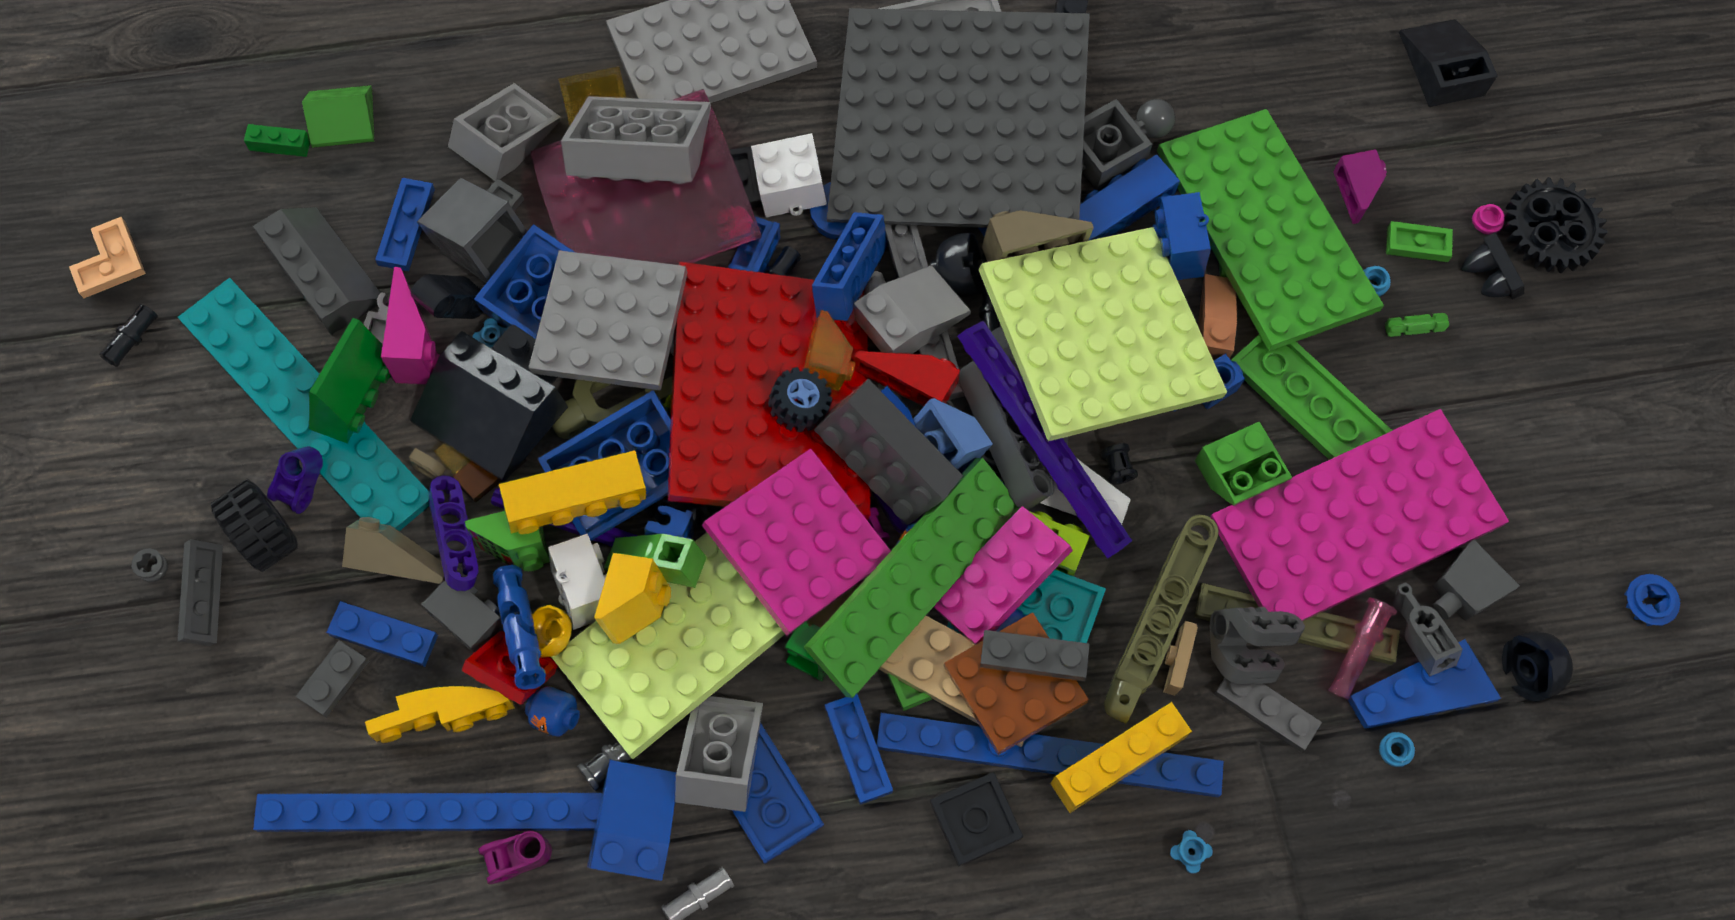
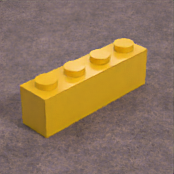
M635 450L499 484L511 534L516 532L519 534L533 533L540 526L552 523L555 526L565 525L573 521L575 517L583 515L596 517L606 513L607 509L619 506L621 508H632L639 505L642 500H646V486Z
M1170 702L1056 775L1050 784L1069 813H1071L1183 741L1192 730L1174 704Z

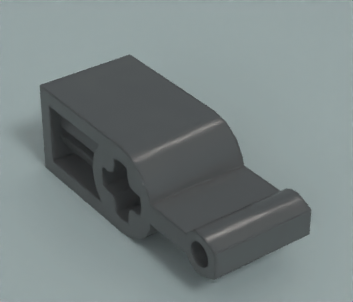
M1405 582L1398 585L1393 600V607L1401 612L1407 621L1404 637L1429 677L1457 666L1463 649L1439 613L1429 606H1420L1413 596L1412 587Z

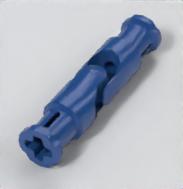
M516 565L501 566L493 572V583L498 587L499 591L497 603L505 633L509 659L516 669L514 675L515 685L523 690L535 689L546 681V673L540 667L541 651L537 634H535L528 594L521 584L523 580L522 569Z

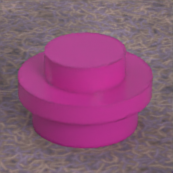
M1487 204L1476 209L1472 216V221L1478 231L1484 234H1493L1500 231L1503 227L1504 213L1497 205Z

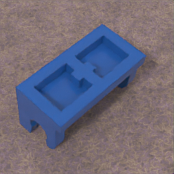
M751 216L749 223L752 226L749 229L752 233L743 242H740L728 268L764 273L780 240V223L775 221L773 223Z
M669 506L658 507V512L662 515H668L671 518L670 523L661 525L658 522L648 521L645 527V535L667 534L692 539L694 535L693 512L689 510L682 512Z

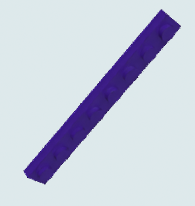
M982 321L959 334L957 337L963 344L966 353L971 356L982 372L983 378L990 384L1000 399L1002 406L1009 412L1019 427L1021 434L1036 452L1039 461L1046 467L1056 482L1058 489L1065 495L1075 510L1077 517L1083 522L1094 538L1095 544L1102 550L1106 558L1108 559L1132 542L1064 439L1047 440L1022 377L985 322Z

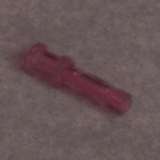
M1371 597L1367 600L1369 606L1361 622L1356 623L1354 626L1356 636L1331 687L1328 689L1331 693L1346 700H1349V696L1375 644H1380L1385 636L1382 633L1390 617L1395 616L1397 610L1392 606Z

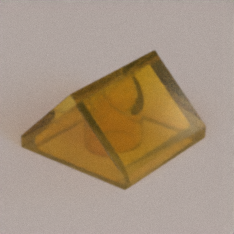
M619 66L558 78L569 125L575 119L588 96L626 98Z

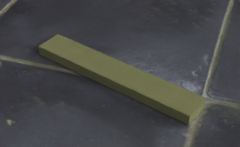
M1202 583L1199 589L1194 618L1210 621L1212 613L1216 610L1257 608L1258 605L1250 594ZM1321 612L1303 621L1305 629L1298 643L1393 665L1396 662L1400 630Z

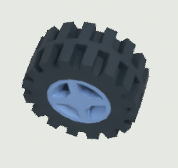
M795 367L792 368L791 372L788 370L784 371L776 380L769 396L768 404L769 407H772L770 412L772 417L778 416L776 422L780 425L783 423L787 424L786 429L790 431L793 427H796L797 432H803L805 427L807 431L813 430L815 425L818 426L825 418L832 403V397H830L832 391L830 387H826V379L820 380L818 378L819 373L816 371L813 374L809 373V368H803L802 371H799V368ZM794 399H798L802 404L797 403Z

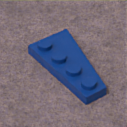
M1464 639L1458 642L1463 650L1457 666L1429 677L1422 664L1418 662L1351 695L1347 700L1363 728L1366 729L1405 721L1410 718L1430 716L1439 712L1468 708L1473 705L1493 703L1499 701L1501 697L1469 644Z

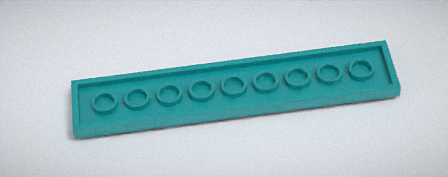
M228 278L178 316L182 324L297 449L310 446L320 452L323 459L320 475L360 518H376L380 520V524L390 525L400 531L430 506L429 491L365 422L358 434L353 432L348 443L309 430V391L318 378L319 373L231 278Z

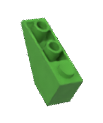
M667 534L615 538L604 569L608 570L613 553L651 558L655 561L668 583L695 588L707 557L693 539Z

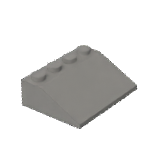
M588 96L561 140L566 176H578L582 179L603 177L615 181L640 179L643 182H653L658 180L671 181L675 184L692 182L700 165L711 103Z

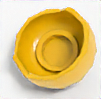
M555 606L539 607L532 614L541 657L556 656L565 650L569 643L572 631L571 619L566 611Z

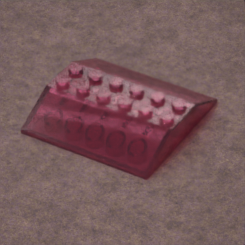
M704 89L673 99L677 101L709 102ZM712 106L700 165L692 182L675 184L671 181L658 180L653 182H643L640 179L615 181L603 177L582 179L578 176H566L561 140L530 151L538 184L557 240L576 253L678 265L679 262L693 263L762 237Z

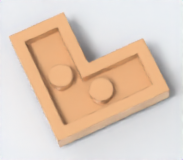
M122 217L91 228L100 255L69 266L77 290L83 298L146 274L127 224Z

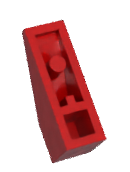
M857 351L854 356L855 371L885 387L888 386L891 390L923 407L933 398L946 404L958 384L961 371L951 361L944 358L938 359L932 355Z

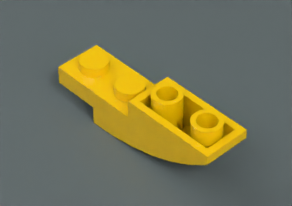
M464 686L436 687L396 696L399 710L365 721L368 735L376 742L381 740V743H388L401 738V733L412 729H415V731L430 729L436 725L435 721L440 720L441 725L447 731L462 732L474 726L473 722L485 718L488 721L500 719L507 715L508 710L515 707L512 700L491 689Z

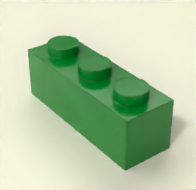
M248 124L244 142L249 151L307 157L310 138L306 130Z

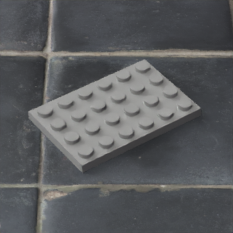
M668 0L606 20L608 31L637 99L713 103L817 68L815 55L789 0Z

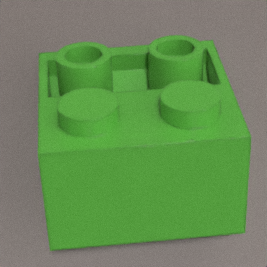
M1260 421L1202 447L1195 459V463L1210 489L1233 506L1292 479L1290 472Z

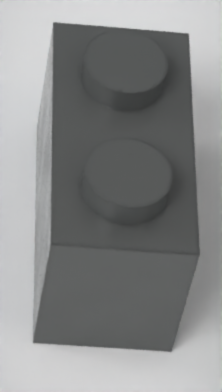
M444 580L421 605L430 616L474 653L503 629L502 621L499 617V608L489 599L484 603L475 596L478 590L474 586L466 591H457L448 586Z

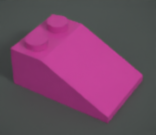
M394 267L381 358L395 383L427 384L440 354L436 351L435 342L432 341L418 303L411 296V288L401 267Z

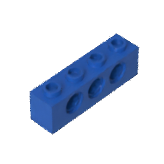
M857 212L852 214L812 284L816 317L844 321L849 319L854 309V302L859 300L887 248L884 215Z

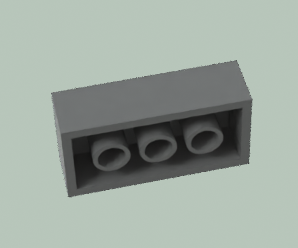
M869 379L837 404L814 429L823 441L846 462L847 466L907 525L942 502L963 477L944 455Z

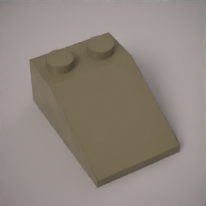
M1022 210L1012 213L1003 211L990 218L982 249L987 262L1088 241L1094 227L1092 222Z

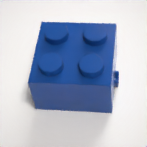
M1200 192L1162 197L1160 209L1155 210L1156 224H1153L1152 227H1154L1160 240L1163 257L1168 258L1177 280L1204 277L1211 247L1206 227L1209 218L1204 214Z

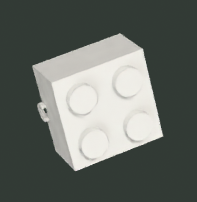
M812 133L751 146L759 193L766 217L785 213L797 216L802 214L805 209L827 205ZM794 208H799L798 211H793Z
M588 534L548 547L551 572L560 593L558 600L561 605L565 606L566 612L571 619L573 630L596 621L594 616L607 575H603L604 568L602 562H604L598 543L592 544Z

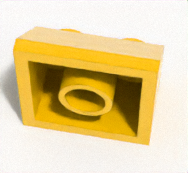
M613 553L594 616L612 643L621 644L661 618L664 606H668L671 598V587L655 561L651 558Z

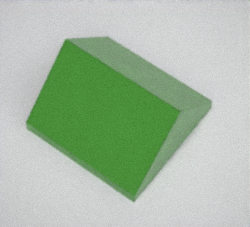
M371 85L309 91L302 100L312 148L374 142Z

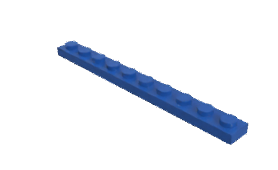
M881 713L877 738L878 750L1058 775L1105 745L1034 734L1024 741L1022 747L1015 745L998 755L979 726ZM1162 753L1118 783L1219 798L1222 795L1224 761Z
M602 793L257 794L253 830L257 832L595 830Z

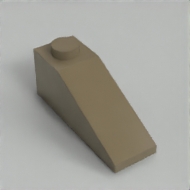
M362 517L346 527L342 567L438 584L445 580L442 562L392 526L380 524L379 519Z

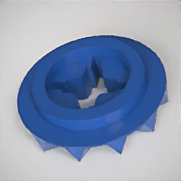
M1645 574L1629 583L1628 590L1624 595L1627 596L1628 602L1626 608L1631 609L1635 615L1634 620H1641L1646 623V626L1659 625L1661 627L1675 619L1680 609V598L1677 590L1668 580L1658 575ZM1648 595L1650 598H1662L1654 607L1652 604L1646 605V603L1643 604L1642 602Z

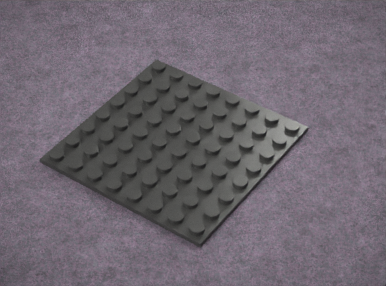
M849 8L827 222L848 223L852 214L857 212L884 215L885 224L987 228L990 218L995 214L1003 211L1012 213L1019 210L1079 220L1090 14Z

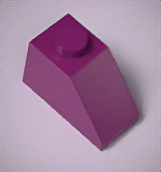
M1376 149L1341 156L1333 171L1353 224L1360 222L1386 177V165L1383 160H1380Z

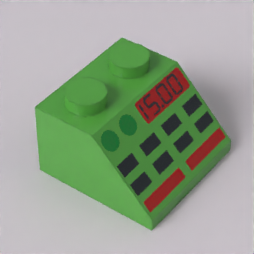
M505 511L465 521L466 528L477 547L508 565H516L524 571H535L542 568L543 564L550 562L543 526H540L533 533L519 534L516 532L511 534Z

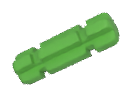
M1435 313L1433 317L1429 314L1405 316L1404 320L1401 317L1389 318L1385 322L1386 333L1390 337L1401 336V333L1404 335L1430 333V330L1442 332L1449 327L1448 316L1445 313Z

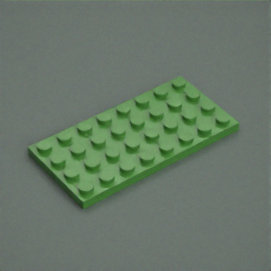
M1267 109L1159 144L1157 152L1160 158L1180 180L1178 185L1179 192L1181 194L1200 192L1204 214L1209 218L1206 227L1210 247L1269 351L1381 311L1384 304Z

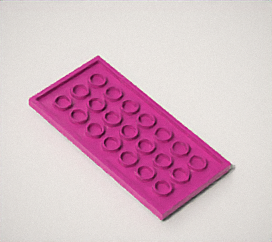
M1441 409L1295 475L1291 480L1235 506L1231 505L1215 512L1210 516L1217 524L1218 535L1258 607H1265L1268 612H1289L1299 617L1302 621L1469 543L1473 539L1475 540L1509 522Z

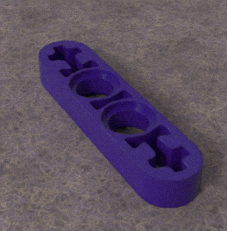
M444 475L438 476L433 479L430 485L429 504L444 577L447 585L452 589L466 591L475 585L479 567L472 536L465 524L468 517L461 486L455 478ZM441 490H445L447 494H450L448 502L444 503L445 497ZM452 514L459 519V522L449 524L444 522L441 516ZM458 541L465 546V549L454 551L447 546V543ZM462 562V571L467 577H461L460 572H457L458 563Z

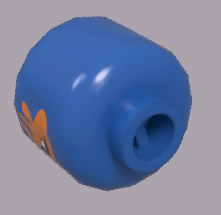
M551 686L543 687L533 693L525 707V714L528 716L530 726L555 737L565 734L568 729L572 730L577 725L580 717L575 696Z

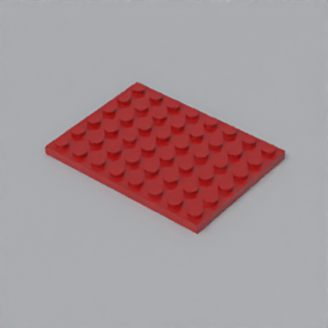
M679 262L678 265L686 266L688 273L674 330L668 501L726 507L800 455L812 449L866 520H868L871 516L870 487L847 466L846 462L823 441L814 429L807 431L805 427L803 432H797L796 427H793L791 431L786 429L787 424L783 423L780 425L776 422L778 416L772 417L770 413L772 407H769L768 404L770 393L778 377L786 370L791 372L792 368L798 367L799 371H802L803 368H809V373L813 374L816 371L819 373L818 378L820 380L826 379V387H830L832 391L830 395L832 403L828 413L868 379V377L854 370V356L857 351H868V335L855 321L854 309L847 321L816 317L812 284L815 281L813 279ZM794 399L797 403L802 404L798 399Z

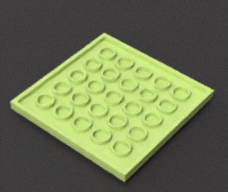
M1154 227L981 264L979 268L980 275L1048 441L1221 399L1227 394L1224 383L1167 257H1163L1160 240Z

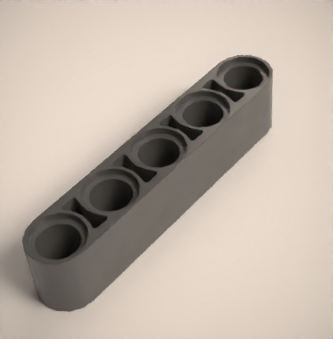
M972 360L960 369L959 384L974 417L993 443L989 450L1011 499L1018 508L1023 506L1025 509L1030 510L1053 495V480L1046 467L1039 461L1036 452L1021 434L1019 427L1009 412L1004 409L1000 399L990 384L985 381L982 372Z

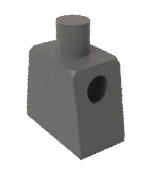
M1473 539L1457 553L1434 583L1433 587L1441 598L1433 604V609L1439 613L1442 619L1447 620L1457 612L1467 621L1504 599L1520 585Z

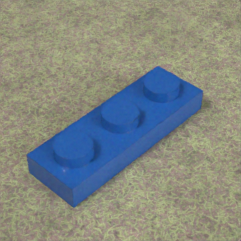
M407 178L401 179L375 259L378 266L393 269L394 267H401L403 271L409 272L422 231L417 221L429 209L435 191L433 183Z
M341 601L326 632L331 637L423 667L426 666L438 637L434 631Z
M858 694L853 698L844 697L825 704L827 716L859 804L861 805L893 793V788Z

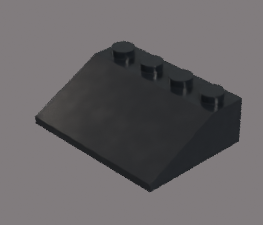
M461 331L440 354L410 421L505 482L566 411L568 406L555 386Z

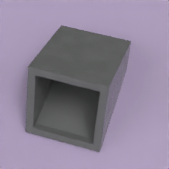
M460 178L417 221L432 243L484 283L488 282L527 233L526 228L507 201L463 178Z

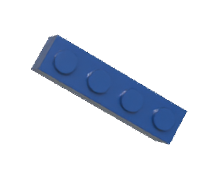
M1156 154L1148 160L1142 159L1137 162L1126 175L1122 176V174L1115 176L1108 183L1107 187L1100 192L1098 190L1092 191L1086 196L1083 203L1080 204L1079 220L1089 221L1093 224L1094 228L1089 240L1118 234L1160 206L1162 197L1174 196L1180 180Z

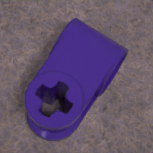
M307 446L283 454L279 459L273 481L268 488V499L273 502L280 501L290 506L291 510L297 514L304 512L313 498L314 487L323 466L320 452L314 447ZM299 459L302 462L303 469L299 464Z

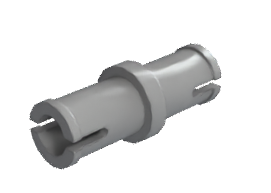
M721 867L698 884L693 882L688 885L686 892L666 905L661 906L668 920H683L699 908L702 911L708 908V902L728 889L733 888L734 884L725 869Z

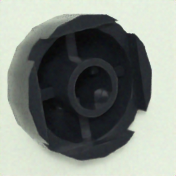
M971 232L960 233L947 238L939 245L936 251V260H932L931 265L958 296H974L982 293V277L979 272L978 260H982L975 235Z
M1539 631L1527 632L1514 637L1513 640L1508 641L1504 645L1502 652L1503 671L1506 675L1510 671L1512 672L1518 686H1512V688L1526 700L1537 702L1553 697L1562 692L1569 684L1573 674L1572 658L1567 647L1554 635Z

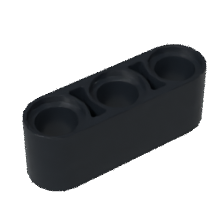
M428 274L421 277L411 290V296L436 318L475 319L483 314L474 300L481 289L467 277Z

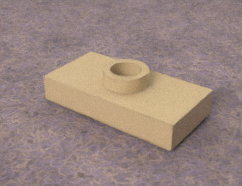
M1185 621L1179 628L1175 646L1170 645L1168 648L1165 665L1170 667L1164 693L1175 696L1183 688L1198 628L1195 623Z

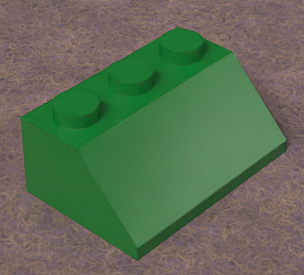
M352 318L309 391V430L344 443H348L353 432L357 434L360 432L364 424V413L367 407H374L379 395V390L377 389L381 383L386 384L391 375L381 358L383 344L358 319Z

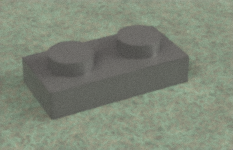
M339 640L295 697L327 718L369 663V660Z

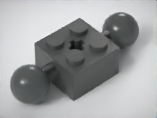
M1115 99L1085 116L1082 173L1095 190L1099 191L1106 187L1119 174H1122V176L1126 175L1140 160H1148L1152 143L1147 137H1164L1175 125L1176 117L1172 106L1164 100L1151 99L1141 105L1137 112L1136 120H1133L1120 102Z

